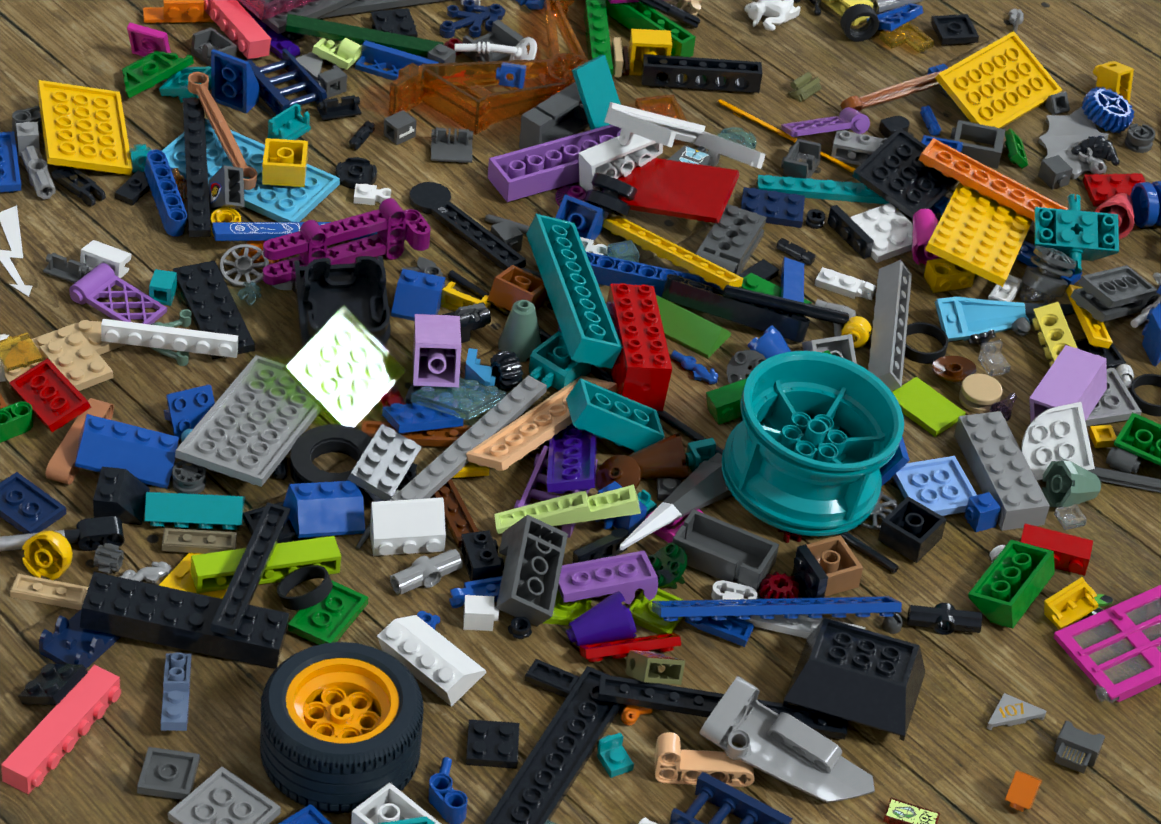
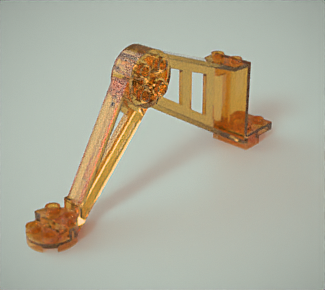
M544 0L550 59L422 64L420 66L411 63L399 70L398 79L390 83L389 116L402 110L407 112L423 102L477 135L482 130H486L491 124L522 115L532 108H536L538 104L573 84L575 79L572 70L589 61L566 18L568 6H571L575 0ZM557 27L570 53H559ZM503 62L526 65L525 79L538 77L541 86L528 88L524 86L522 89L503 86L510 91L492 93L483 88L499 84V80H496L497 68H501ZM511 73L506 75L507 79L512 80L514 78ZM465 90L468 91V92H470V93L473 94L474 96L478 97L479 99H477V98L473 97L472 95L468 94L467 92H465Z

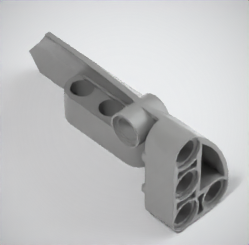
M739 676L733 681L699 732L700 735L724 749L730 759L742 760L826 803L851 799L875 792L873 776L841 756L842 750L837 744L793 716L784 712L777 714L758 702L757 698L760 690ZM732 743H738L743 747L737 748Z

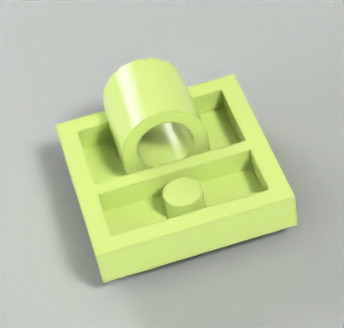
M322 38L314 45L312 53L347 70L362 56V45L347 38H344L343 41Z

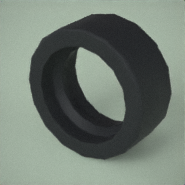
M856 4L844 12L840 24L846 37L852 41L859 42L869 39L876 33L879 27V19L871 6ZM862 16L870 17L867 24L863 27L850 29L851 24L857 18Z

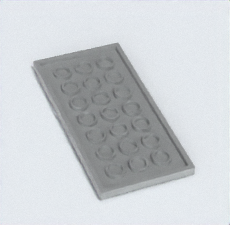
M256 355L176 449L175 457L262 487L292 449L298 437L307 430L336 393L339 382Z

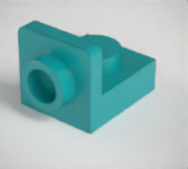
M621 733L605 736L598 742L597 758L610 778L633 771L634 767L633 761L622 746L623 735Z

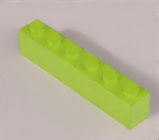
M329 536L278 543L259 584L280 582L291 572L310 565L322 566L327 570L328 574L340 573L341 554L335 537ZM246 548L191 555V575L196 592L203 593L228 589Z

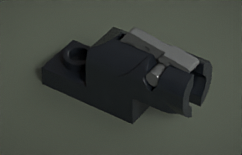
M484 302L459 307L456 311L442 314L460 316L461 343L470 341V331L483 328L491 322L490 311L486 308Z

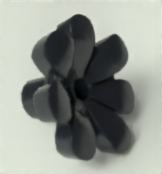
M989 330L979 335L973 334L970 336L971 339L967 341L969 344L980 345L981 351L986 352L990 350L989 340L994 339L996 336L994 330Z

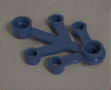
M464 0V11H460L456 5H450L447 7V15L449 17L465 19L456 22H442L439 34L443 38H452L455 36L456 29L473 24L469 27V35L477 38L481 35L483 20L489 19L485 22V30L492 32V23L503 19L505 9L499 4H492L488 7L475 5L473 0Z

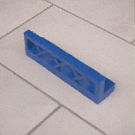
M366 40L362 44V56L355 64L356 70L429 91L436 82L439 62ZM365 62H368V63H371V64H373V65H369V66H368V65H365L364 63H365ZM388 68V69H391V70H390V71H385V70H382V69ZM400 74H408L410 76L405 77L401 76ZM425 79V80H428V82L425 83V82H421V81H419V80Z

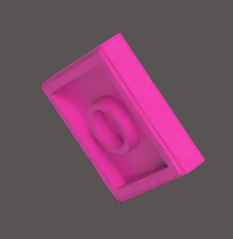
M134 23L128 24L127 31L133 54L145 57L154 51L171 53L166 32Z

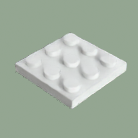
M888 203L850 217L874 240L871 257L877 263L912 250L913 223L892 204Z

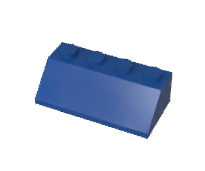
M87 414L80 433L75 466L96 472H101L102 467L126 469L145 484L167 489L176 458L175 452L178 447L179 437Z

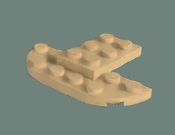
M82 320L79 323L71 324L18 344L6 358L4 365L5 381L10 389L9 382L48 358L76 389L81 391L112 379L113 371L100 355L128 344L101 341L102 322Z

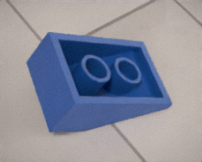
M213 49L211 51V95L215 102L247 114L259 102V83L249 62Z

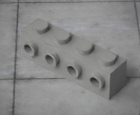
M837 130L831 157L841 162L861 165L887 138Z

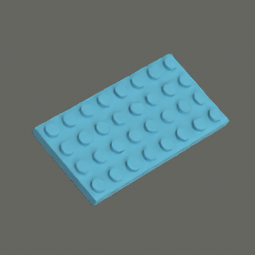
M205 119L209 183V180L222 166L233 167L209 120ZM231 130L246 165L254 168L258 173L256 186L253 189L244 190L246 208L277 222H300L340 185V178L307 164L305 187L262 184V164L265 145ZM183 132L164 148L162 152L167 157L172 174L186 180Z

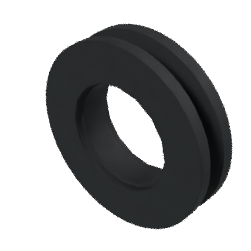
M337 424L318 426L306 431L298 437L291 449L290 472L294 483L349 481L347 479L353 469L342 473H329L317 468L312 463L313 460L322 454L333 452L346 454L358 462L372 438L359 429ZM358 486L362 495H364L366 492L363 488Z

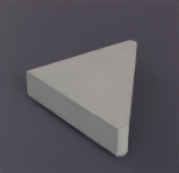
M312 52L296 58L302 67L317 81L318 74L322 70L323 59Z

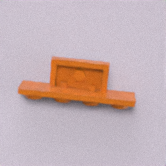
M163 0V7L143 8L144 23L214 22L204 11V0Z

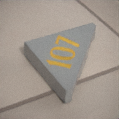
M1004 693L988 722L987 729L992 730L993 727L1006 724L1007 726L1026 723L1027 720L1035 718L1043 720L1047 711Z

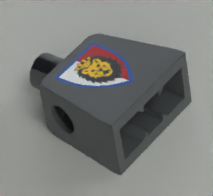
M222 166L208 183L210 209L216 210L226 207L237 210L244 208L243 168Z

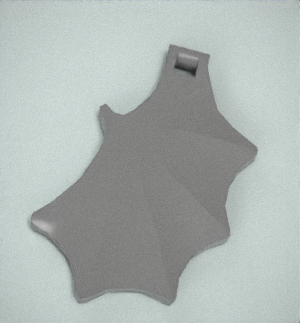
M1082 107L1070 115H1047L1046 122L1049 130L1046 134L1040 136L1038 141L1047 150L1045 159L1059 155L1073 169L1072 179H1077L1081 174L1090 172V165L1079 161V154H1072V148L1090 136H1103L1107 140L1109 135L1097 130L1093 121L1089 120L1088 116L1084 114ZM1093 156L1095 159H1099V160H1102V161H1103L1102 158H1098V157Z

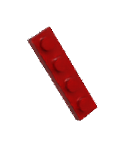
M672 632L579 645L582 657L588 659L589 662L602 661L605 656H612V658L627 657L626 653H629L631 650L650 652V650L659 649L660 652L673 651L674 647L681 646V638Z

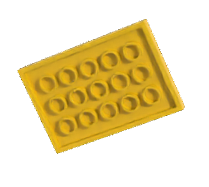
M1014 31L942 71L935 77L971 123L996 128L1005 127L1045 103L1049 95L1062 91L1060 86Z
M39 80L37 90L47 164L131 175L133 167L120 92Z

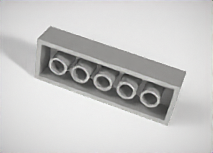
M1001 411L959 416L954 436L982 493L990 492L1001 507L997 520L1001 531L1023 528L1025 523L1034 526L1044 525L1050 505Z

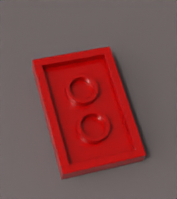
M1142 173L1084 175L1083 183L1093 207L1099 206L1118 193H1125L1131 196V191L1135 184L1146 182Z

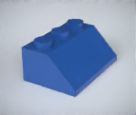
M351 481L289 484L283 507L291 508L289 519L298 538L363 534L365 532L363 495L355 483Z

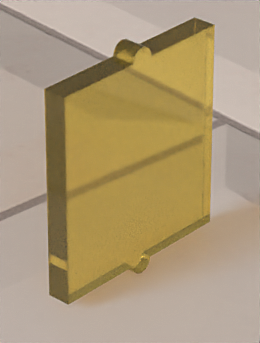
M28 333L14 337L8 336L7 339L0 341V360L7 372L21 367L26 368L28 365L43 361L42 355Z

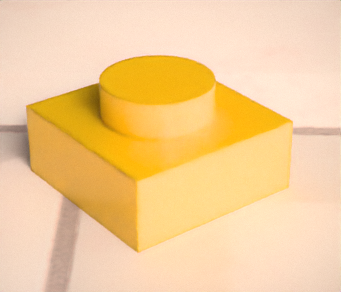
M1112 425L1090 426L1088 433L1095 448L1116 447L1113 444L1117 437Z

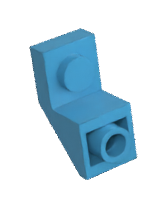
M469 348L464 380L481 396L488 398L490 389L494 390L496 376H492L491 366L480 365L481 359H477L478 349Z

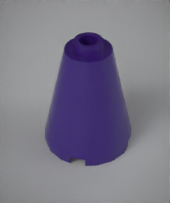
M620 591L613 593L571 621L569 629H566L570 643L575 642L579 646L637 637L629 607L626 608L621 603L625 601Z

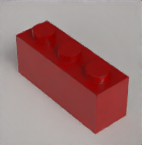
M1024 524L1020 542L1054 551V568L1085 576L1090 561L1093 540Z

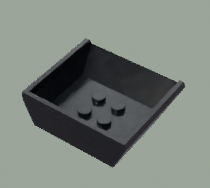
M824 618L806 640L783 700V705L788 707L789 703L886 731L899 735V739L904 741L925 675L920 645Z

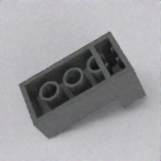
M526 515L502 533L499 553L505 555L506 560L496 604L497 609L515 617H525L530 621V624L536 627L552 617L568 533L530 515Z

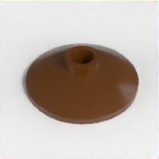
M944 356L933 362L932 371L941 379L957 382L963 381L971 374H976V365L965 357Z
M612 456L600 466L596 476L597 486L601 490L615 481L622 487L634 485L636 489L641 480V469L639 464L630 456ZM619 471L617 476H613L615 472Z

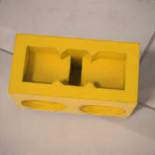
M943 258L928 260L924 272V278L933 293L972 287L975 277L974 273Z

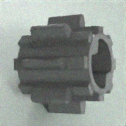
M105 543L104 546L99 545L93 560L94 566L99 567L98 571L112 574L113 571L119 572L124 559V551L119 550V546Z

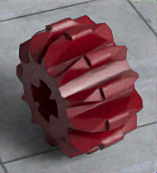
M777 571L773 575L767 574L760 583V599L799 598V583L794 580V576L788 577L786 572L783 575Z

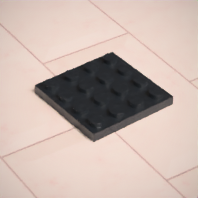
M900 127L852 175V177L911 219L920 209L932 210L960 182L952 177H946L935 168L924 165L919 158L927 146Z

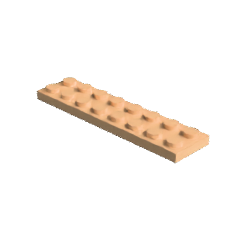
M583 375L467 452V461L479 466L494 468L498 471L508 469L510 465L522 459L532 450L537 449L542 443L551 439L555 434L566 429L572 423L566 398L580 378L615 393L618 391L617 383Z

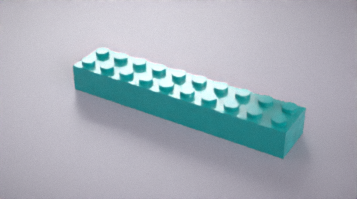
M535 214L526 235L571 360L577 363L593 364L599 368L606 367L612 369L623 347L576 225L573 222Z

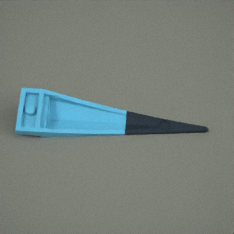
M958 296L940 298L935 301L941 329L946 333L948 341H965L971 339L970 336L973 334L979 335L989 330H994V333L1010 330L1014 321L1021 317H1025L1030 324H1033L1032 318H1035L1033 309L1049 305ZM1059 304L1064 316L1075 314L1072 304Z

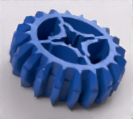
M1105 87L1092 88L1083 99L1082 109L1084 114L1088 116L1089 120L1093 121V124H1097L1099 128H1104L1105 131L1110 130L1112 133H1120L1125 131L1133 121L1134 111L1132 106L1128 104V100H1125L1123 96L1118 95L1117 92H1113L1111 89L1107 90Z

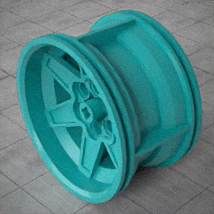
M792 351L777 354L762 361L752 370L746 380L740 402L743 421L731 431L722 453V473L727 487L735 499L747 511L765 523L787 532L807 536H830L856 528L873 512L882 486L880 468L895 455L902 439L904 417L898 400L891 390L873 373L850 360L836 355L816 351Z

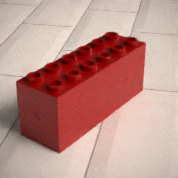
M624 283L610 284L606 306L623 347L611 369L613 383H617L618 391L616 393L657 411H663L672 373V365L654 286Z

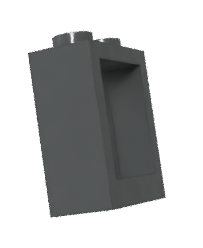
M958 120L957 127H952L950 140L959 142L960 139L994 145L993 148L963 142L961 153L988 167L998 169L1006 129Z

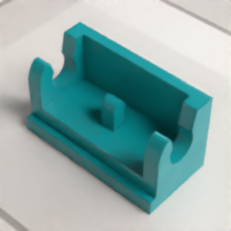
M297 103L268 120V138L296 140L311 130L309 112L306 111L303 117L301 115V106Z

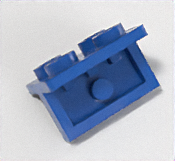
M204 385L167 394L168 409L163 410L165 420L171 421L174 436L181 439L182 433L186 429H194L215 404L212 386Z

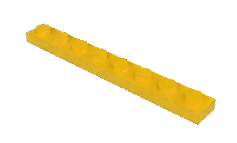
M620 216L604 219L603 227L610 230L612 234L620 235L627 242L635 243L641 246L643 250L651 251L657 254V257L667 259L673 265L687 269L691 274L699 275L706 282L720 286L722 290H724L726 285L742 286V277Z

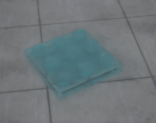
M459 377V387H422L411 394V402L469 420L494 407L506 396V392L498 390L496 386H485L479 384L476 380H466Z

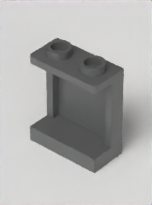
M496 20L492 23V32L476 40L466 35L463 37V44H478V42H481V44L485 42L487 44V42H490V44L515 47L524 37L500 20ZM463 52L487 71L502 65L503 62H508L511 54L490 52L489 54L487 52L485 54L482 52L481 54H478V52Z

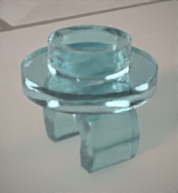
M253 281L250 283L244 282L245 288H242L237 294L241 300L249 295L245 300L248 305H252L256 297L260 299L262 296L260 293L261 288Z

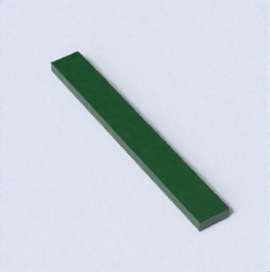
M287 14L285 31L337 41H343L344 38H347L359 45H362L366 40L417 56L428 57L429 51L439 43L443 45V42L299 15Z

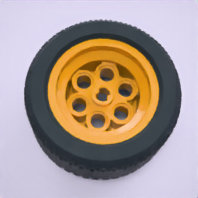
M332 642L320 644L299 651L290 656V658H287L271 674L261 698L260 755L264 769L272 783L280 792L296 803L305 807L311 804L319 811L330 813H352V810L389 782L398 790H403L412 779L420 759L424 705L417 681L412 673L396 658L376 648L358 643Z

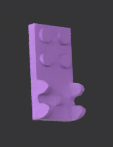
M638 551L562 565L558 590L564 603L601 597L602 595L620 591L625 598L624 602L631 604L637 589H643L644 596L648 600H652L658 590V577L645 551Z

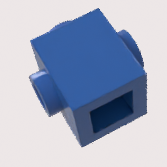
M990 492L969 497L964 517L975 532L996 527L1001 507Z

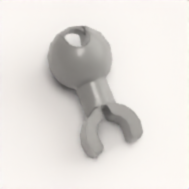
M1087 148V155L1079 152V161L1088 163L1091 173L1102 174L1104 172V162L1092 156V149Z

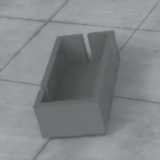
M575 82L522 115L519 135L520 149L575 135L589 126Z
M692 509L684 521V525L680 527L672 541L685 551L688 566L725 581H736L738 584L750 586L756 592L759 590L762 579L774 567L779 544L694 509Z

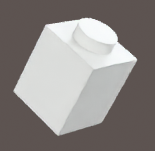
M465 595L463 630L493 631V623L498 621L499 609L494 606V596Z

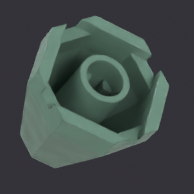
M1051 461L1043 474L1046 488L1042 487V492L1050 507H1071L1096 498L1101 490V481L1097 475L1071 461Z

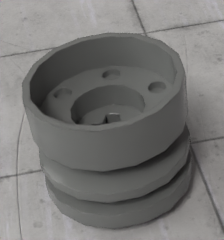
M1035 246L1033 252L1037 256H1031L1030 260L1037 267H1026L1021 279L1022 282L1045 294L1063 297L1068 282L1061 276L1071 277L1073 273L1070 269H1075L1076 261L1056 249Z

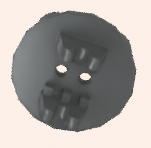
M754 350L738 351L727 365L726 374L728 382L732 384L746 379L745 376L747 374L750 375L757 365L766 360L764 355Z

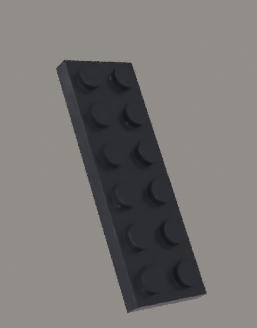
M215 260L173 268V272H177V286L188 309L191 311L198 331L237 335V355L255 351V343ZM210 355V357H211L212 360H213V359H218V358H223V357H224V356Z

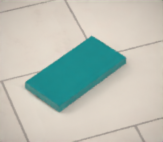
M600 55L572 70L591 130L611 125L605 122L610 102L620 104L606 56Z

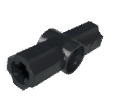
M940 603L935 607L909 605L907 625L934 628L941 635L951 634L955 630L980 633L982 613L955 610L954 606L949 603Z

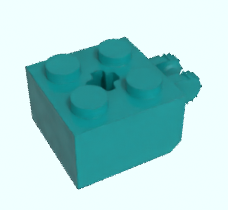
M558 331L533 350L530 355L529 373L531 374L529 376L538 381L541 379V382L546 384L547 388L552 386L557 390H561L580 376H586L590 373L592 364L577 363L571 360L562 332Z

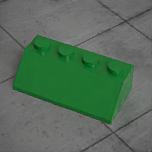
M1132 412L1113 445L1161 466V424Z
M1010 540L968 593V598L990 622L1013 629L1055 574L1054 551Z

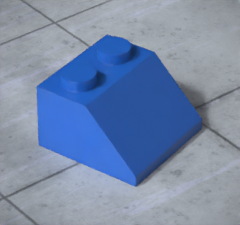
M565 194L555 218L575 223L580 237L595 240L601 233L604 219H607L609 213L602 208Z
M403 269L397 283L391 316L415 321V314L437 315L441 307L445 277Z
M1161 301L1156 308L1152 307L1147 315L1149 322L1142 332V335H1144L1142 346L1153 366H1157L1161 361Z

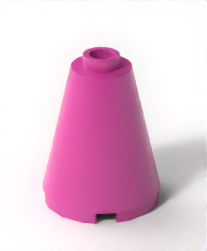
M920 209L913 215L912 257L918 265L922 263L926 266L928 260L941 259V257L925 250L939 222L930 209Z

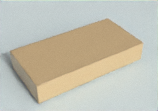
M614 37L611 50L613 76L621 77L623 67L621 37Z

